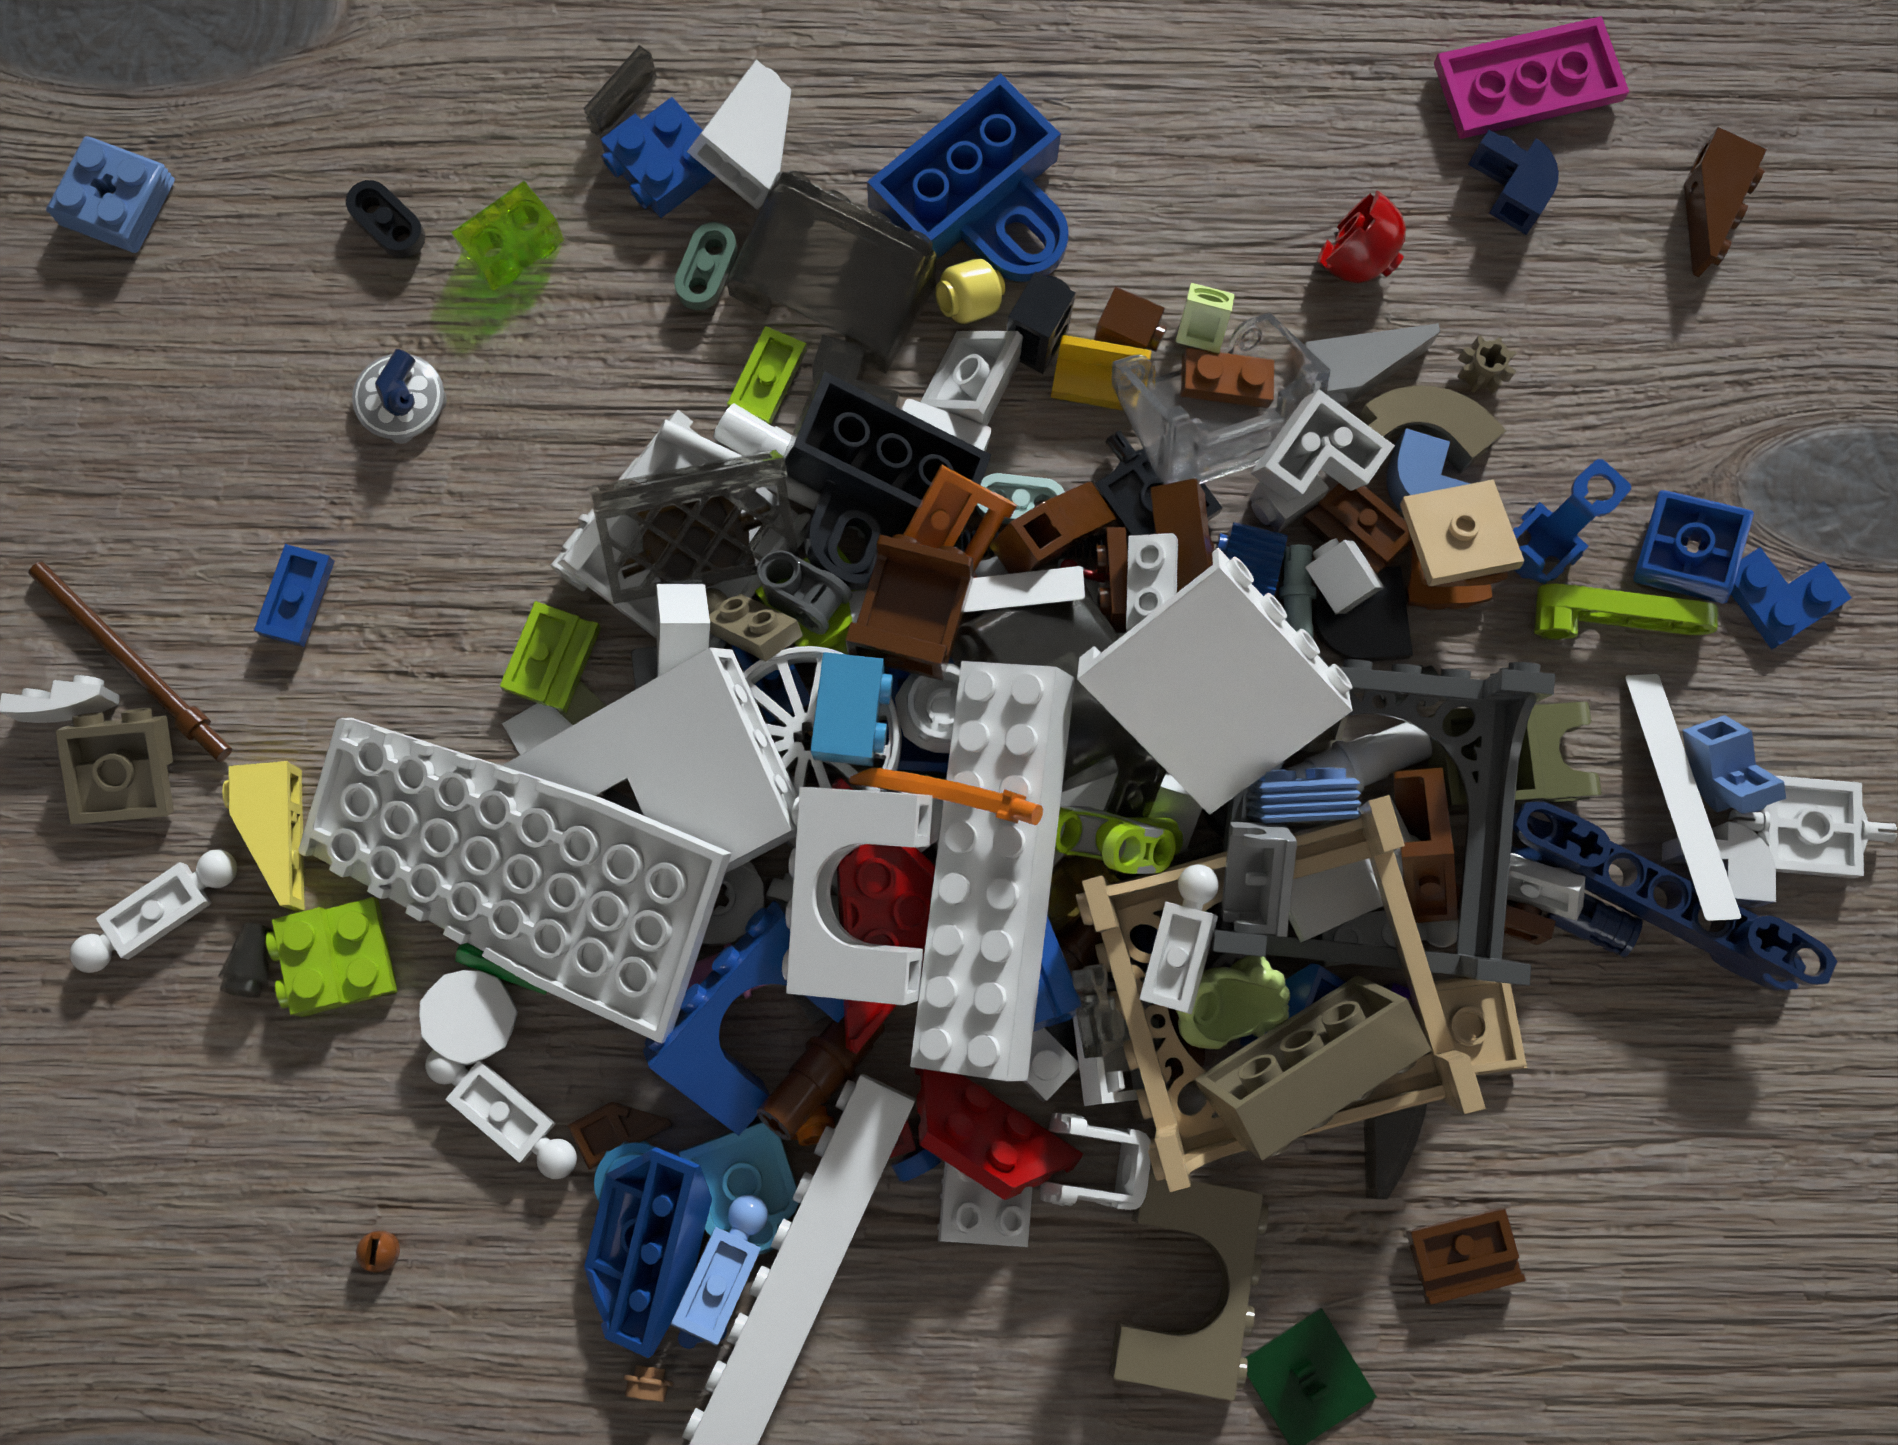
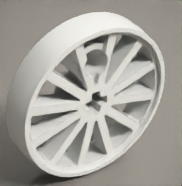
M802 646L784 649L766 662L763 660L757 661L743 673L755 701L784 726L766 724L772 739L778 741L774 744L780 757H782L781 759L787 773L796 767L793 786L798 797L799 787H805L810 767L812 766L820 788H831L823 762L836 769L848 780L851 776L858 773L847 763L814 760L811 750L806 751L803 744L797 742L805 739V732L813 731L823 652L844 654L824 647ZM798 663H817L808 712L805 713L789 666ZM779 670L795 717L787 713L754 684L769 673ZM891 697L890 705L882 704L879 713V721H888L889 744L885 745L884 754L875 753L874 757L885 760L882 769L897 771L902 750V733L898 712ZM856 786L859 790L887 792L886 789Z

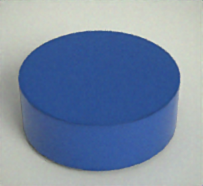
M921 1146L916 1151L899 1158L891 1166L899 1181L906 1182L931 1170L940 1164L942 1159Z

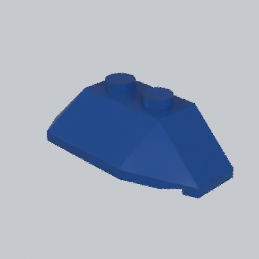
M657 1147L606 1174L584 1265L594 1303L603 1320L601 1327L604 1338L646 1358L651 1357L656 1351L693 1276L712 1202L701 1166Z

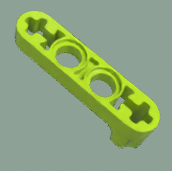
M1546 584L1537 589L1534 634L1551 640L1573 639L1577 637L1578 623L1582 621L1686 635H1706L1717 631L1718 606L1704 601L1569 584Z

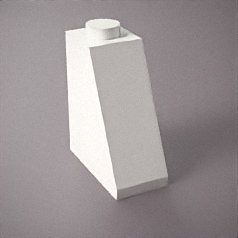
M756 59L688 149L687 153L758 210L778 187L791 88L781 81L777 73L766 68Z

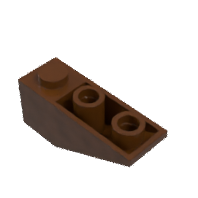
M1717 127L1700 149L1684 183L1692 272L1696 277H1700L1711 264L1718 266L1726 256L1732 241L1726 239L1730 228L1735 230L1740 224L1748 209V205L1742 202L1747 193L1751 194L1755 190L1765 172V169L1759 167L1767 149L1720 127Z
M1090 481L1042 502L1011 521L991 542L990 548L1009 574L1037 571L1114 522L1118 517Z

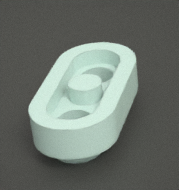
M994 473L984 477L981 482V486L1002 495L1017 505L1010 519L1005 517L1002 522L1003 524H1009L1033 509L1037 501H1046L1065 492L1056 481L1039 477ZM977 503L976 510L984 518L989 508Z

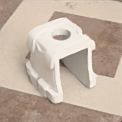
M1052 1113L1048 1128L1049 1132L1121 1143L1115 1192L1044 1182L1040 1186V1200L1060 1206H1072L1077 1200H1083L1117 1209L1131 1210L1139 1208L1146 1197L1151 1164L1148 1153L1151 1140L1146 1133L1129 1128L1126 1130L1116 1127L1112 1129L1087 1125V1120L1082 1116Z

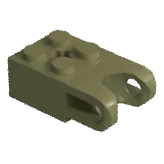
M1587 702L1534 705L1526 726L1519 757L1515 806H1521L1529 802H1545L1550 804L1584 801L1602 794L1600 778L1596 772L1573 770L1563 762L1559 752L1560 738L1564 733L1573 732L1581 726L1591 723L1590 706ZM1469 708L1452 709L1442 722L1444 733L1453 737L1466 733L1473 723L1474 715ZM1429 736L1432 745V756L1427 759L1428 769L1443 767L1448 811L1467 810L1464 785L1455 764L1438 742ZM1480 737L1472 743L1462 746L1461 753L1465 758L1475 761V753L1472 747L1480 746ZM1477 771L1472 772L1475 783L1477 781Z

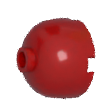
M1376 191L1375 196L1371 193L1368 194L1338 224L1337 228L1340 232L1336 237V244L1333 246L1327 239L1318 255L1317 262L1339 279L1353 283L1371 281L1380 273L1385 277L1389 276L1396 270L1404 258V255L1399 252L1406 236V224L1401 212L1380 191Z

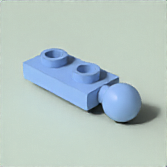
M742 1195L733 1201L728 1211V1220L731 1225L729 1233L717 1227L714 1228L670 1325L715 1346L719 1344L761 1250L760 1247L748 1242L749 1236L760 1232L768 1220L766 1204L755 1195Z

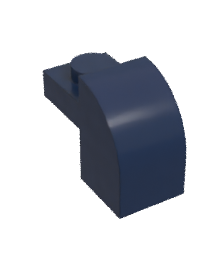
M1488 130L1468 163L1469 166L1505 186L1489 214L1527 235L1558 185V166L1549 148L1536 138L1529 150L1526 151L1517 146L1509 137L1498 135Z

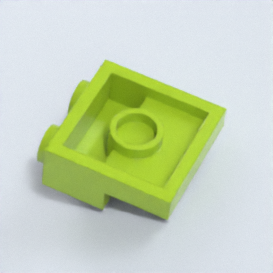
M371 897L328 909L317 907L272 919L274 931L266 934V945L273 961L280 960L283 979L276 980L275 991L280 1006L283 1009L289 1007L290 1015L305 1017L398 992L379 899Z

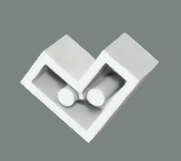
M1318 389L1300 402L1255 466L1251 475L1287 501L1303 495L1321 469L1352 491L1370 482L1395 445Z

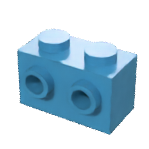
M823 652L811 743V754L814 760L873 766L874 754H884L887 724L878 723L880 705H890L893 675L884 674L885 668L882 658Z

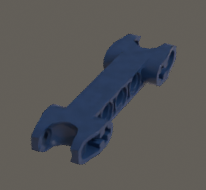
M1529 802L1521 805L1519 813H1514L1513 829L1517 837L1528 847L1517 848L1511 844V853L1518 854L1534 862L1554 868H1564L1574 874L1584 876L1586 891L1708 952L1713 961L1721 967L1776 991L1798 989L1799 984L1812 986L1829 983L1838 961L1824 943L1800 928L1771 915L1760 917L1738 906L1741 914L1740 919L1711 921L1710 929L1706 931L1698 920V913L1702 908L1693 882L1610 841L1605 831L1597 825L1551 804ZM1532 812L1543 813L1550 822L1542 821L1530 816ZM1611 864L1616 865L1623 873L1624 880L1621 886L1615 884L1609 876ZM1656 886L1666 894L1667 905L1665 909L1661 908L1654 900L1653 892ZM1807 948L1817 954L1820 968L1816 975L1810 976L1804 973L1807 967L1802 961L1801 956L1797 953L1800 949ZM1770 974L1784 977L1786 980L1783 982L1777 981Z

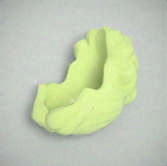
M1247 955L1237 960L1230 968L1215 967L1203 971L1192 1014L1176 1010L1179 1017L1180 1035L1190 1045L1208 1049H1221L1228 1042L1251 1034L1258 1038L1289 1017V1005L1287 1004L1290 1000V991L1285 986L1284 975L1278 970H1272L1265 957Z

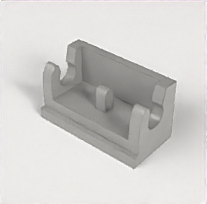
M1230 822L1221 917L1225 922H1235V932L1276 934L1279 937H1287L1297 840L1285 823Z

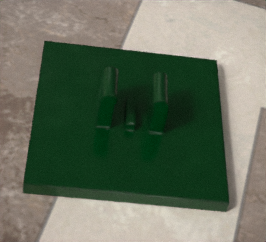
M1322 1308L1314 1311L1244 1357L1247 1358L1248 1379L1289 1445H1306L1377 1398Z

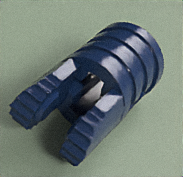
M1584 893L1583 908L1577 921L1550 912L1547 914V918L1556 921V927L1583 940H1589L1590 943L1601 946L1609 952H1614L1622 958L1628 956L1634 948L1643 925L1642 919L1630 916L1629 913L1623 910H1617L1616 907L1610 904H1604L1603 901Z

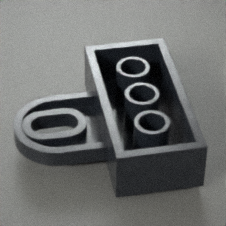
M824 371L807 398L777 471L820 492L804 534V547L810 564L820 570L834 574L850 590H865L868 588L877 559L876 544L879 535L892 537L896 534H904L940 466L944 465L981 485L991 454ZM846 526L859 528L866 538L865 547L859 562L856 564L844 562L837 552L839 540Z

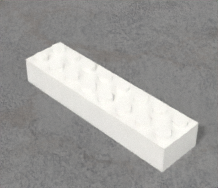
M961 661L946 780L1003 793L1005 789L1026 796V801L1043 807V815L1037 825L1020 820L1017 824L997 818L996 813L949 801L943 802L910 1067L1001 1081H1028L1075 678L1058 667Z

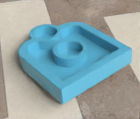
M761 1121L747 1126L740 1136L730 1132L680 1150L679 1155L681 1158L701 1166L712 1197L705 1226L706 1232L711 1236L714 1228L717 1227L729 1233L731 1225L728 1220V1211L733 1201L742 1195H755L766 1204L768 1220L760 1232L749 1236L748 1242L761 1248L759 1254L773 1250L774 1248L770 1246L782 1220L789 1219L794 1214L798 1202L792 1200L797 1184L781 1137L773 1133Z

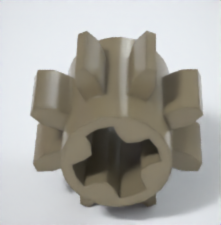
M1481 335L1477 336L1472 343V349L1464 348L1457 358L1460 362L1466 364L1457 375L1458 379L1465 378L1466 382L1472 386L1471 392L1473 393L1478 389L1488 388L1492 394H1495L1501 387L1502 381L1509 382L1516 371L1507 365L1516 355V352L1509 351L1502 343L1501 337H1498L1496 340L1485 341Z

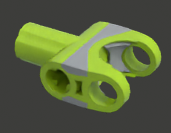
M1089 806L1060 807L1055 851L1067 855L1099 859L1104 861L1107 868L1130 874L1163 872L1170 865L1174 855L1180 852L1183 845V833L1179 829L1178 823L1171 818L1123 817ZM1064 823H1065L1064 832H1063V835H1062L1061 838H1060V832H1061L1062 826H1063Z

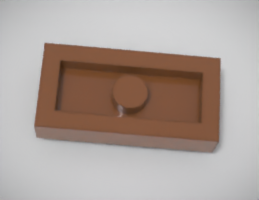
M1186 348L1182 355L1180 397L1269 408L1274 401V360Z

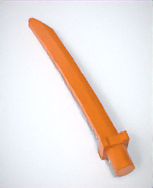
M875 767L859 772L849 778V783L852 785L910 794L933 795L932 798L996 813L997 818L1017 824L1020 820L1037 825L1043 815V807L1041 805L1026 801V796L1005 789L1003 793L963 783Z

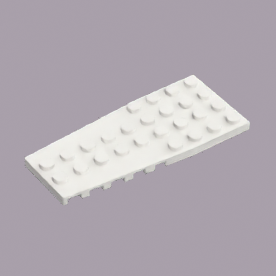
M340 718L336 721L299 846V853L301 855H313L331 865L329 870L340 877L351 876L367 885V892L379 899L390 898L407 908L406 914L418 921L429 920L445 929L443 935L457 943H470L484 951L482 957L528 983L661 1044L665 1042L668 1035L674 1029L732 854L729 851L603 798L354 718Z

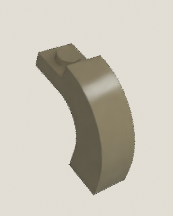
M1418 385L1391 390L1365 404L1357 417L1388 441L1399 439L1406 428L1450 441L1446 459L1459 473H1462L1489 451L1506 432V429L1484 407L1474 400L1458 392L1435 386Z

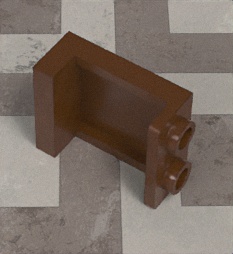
M896 534L892 537L879 535L876 544L878 555L857 623L851 622L845 641L848 654L882 658L885 667L943 681L974 578L973 558L952 546H941L938 549L921 545L916 539L906 535Z
M1443 767L1394 772L1396 808L1409 834L1414 835L1420 840L1404 842L1405 846L1401 848L1403 881L1415 922L1458 920L1454 850Z

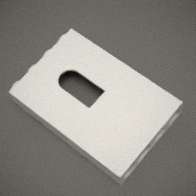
M706 649L502 765L594 796L628 779L645 817L731 852L732 854L725 873L796 837L797 827L793 824L792 808L798 795L733 650Z

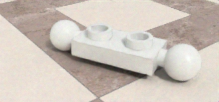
M211 850L200 857L194 873L191 872L187 864L179 862L98 916L96 920L104 933L101 935L86 934L79 937L70 949L72 964L82 972H98L108 965L114 949L120 958L129 960L212 904L203 889L206 887L221 888L230 884L237 874L236 860L230 853L224 850Z
M434 1050L428 1054L425 1068L430 1079L439 1084L452 1083L456 1086L445 1100L519 1163H524L533 1152L537 1155L538 1169L544 1176L551 1179L564 1178L573 1171L577 1162V1154L574 1147L566 1140H550L546 1137L556 1123L483 1061H478L468 1071L465 1068L466 1065L450 1061Z

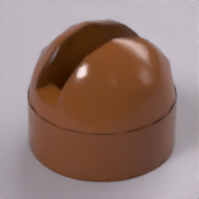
M374 1231L366 1234L359 1241L356 1248V1259L359 1265L364 1270L373 1273L390 1269L397 1262L400 1254V1245L397 1238L387 1231ZM373 1239H379L375 1265L370 1264Z

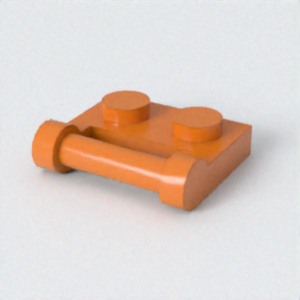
M941 465L903 535L910 536L921 545L938 549L941 546L953 547L977 503L989 508L965 550L966 555L973 558L974 578H977L978 575L975 571L1003 520L1005 517L1010 519L1017 505L1002 495L992 492Z

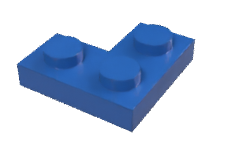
M1761 547L1741 559L1731 592L1732 597L1771 650L1852 599L1825 561L1788 584Z

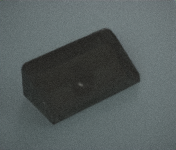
M1142 745L1126 750L1103 811L1123 817H1149L1167 771Z

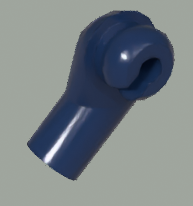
M395 349L375 382V388L383 408L395 416L408 414L415 404L413 393L410 394L404 380L416 361L410 354L400 349Z

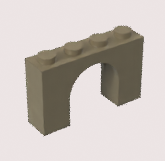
M1149 1173L1146 1197L1139 1208L1133 1209L1132 1221L1189 1232L1203 1240L1213 1251L1219 1263L1222 1277L1221 1292L1211 1314L1203 1322L1187 1330L1164 1331L1116 1322L1109 1374L1113 1379L1235 1401L1236 1389L1244 1388L1247 1377V1358L1241 1357L1243 1338L1244 1336H1251L1254 1326L1255 1310L1254 1306L1248 1305L1251 1285L1257 1286L1260 1279L1262 1258L1261 1255H1256L1255 1251L1258 1234L1264 1235L1266 1232L1269 1215L1268 1205L1262 1204L1263 1193L1191 1180V1187L1170 1192L1166 1179L1156 1181L1155 1175Z

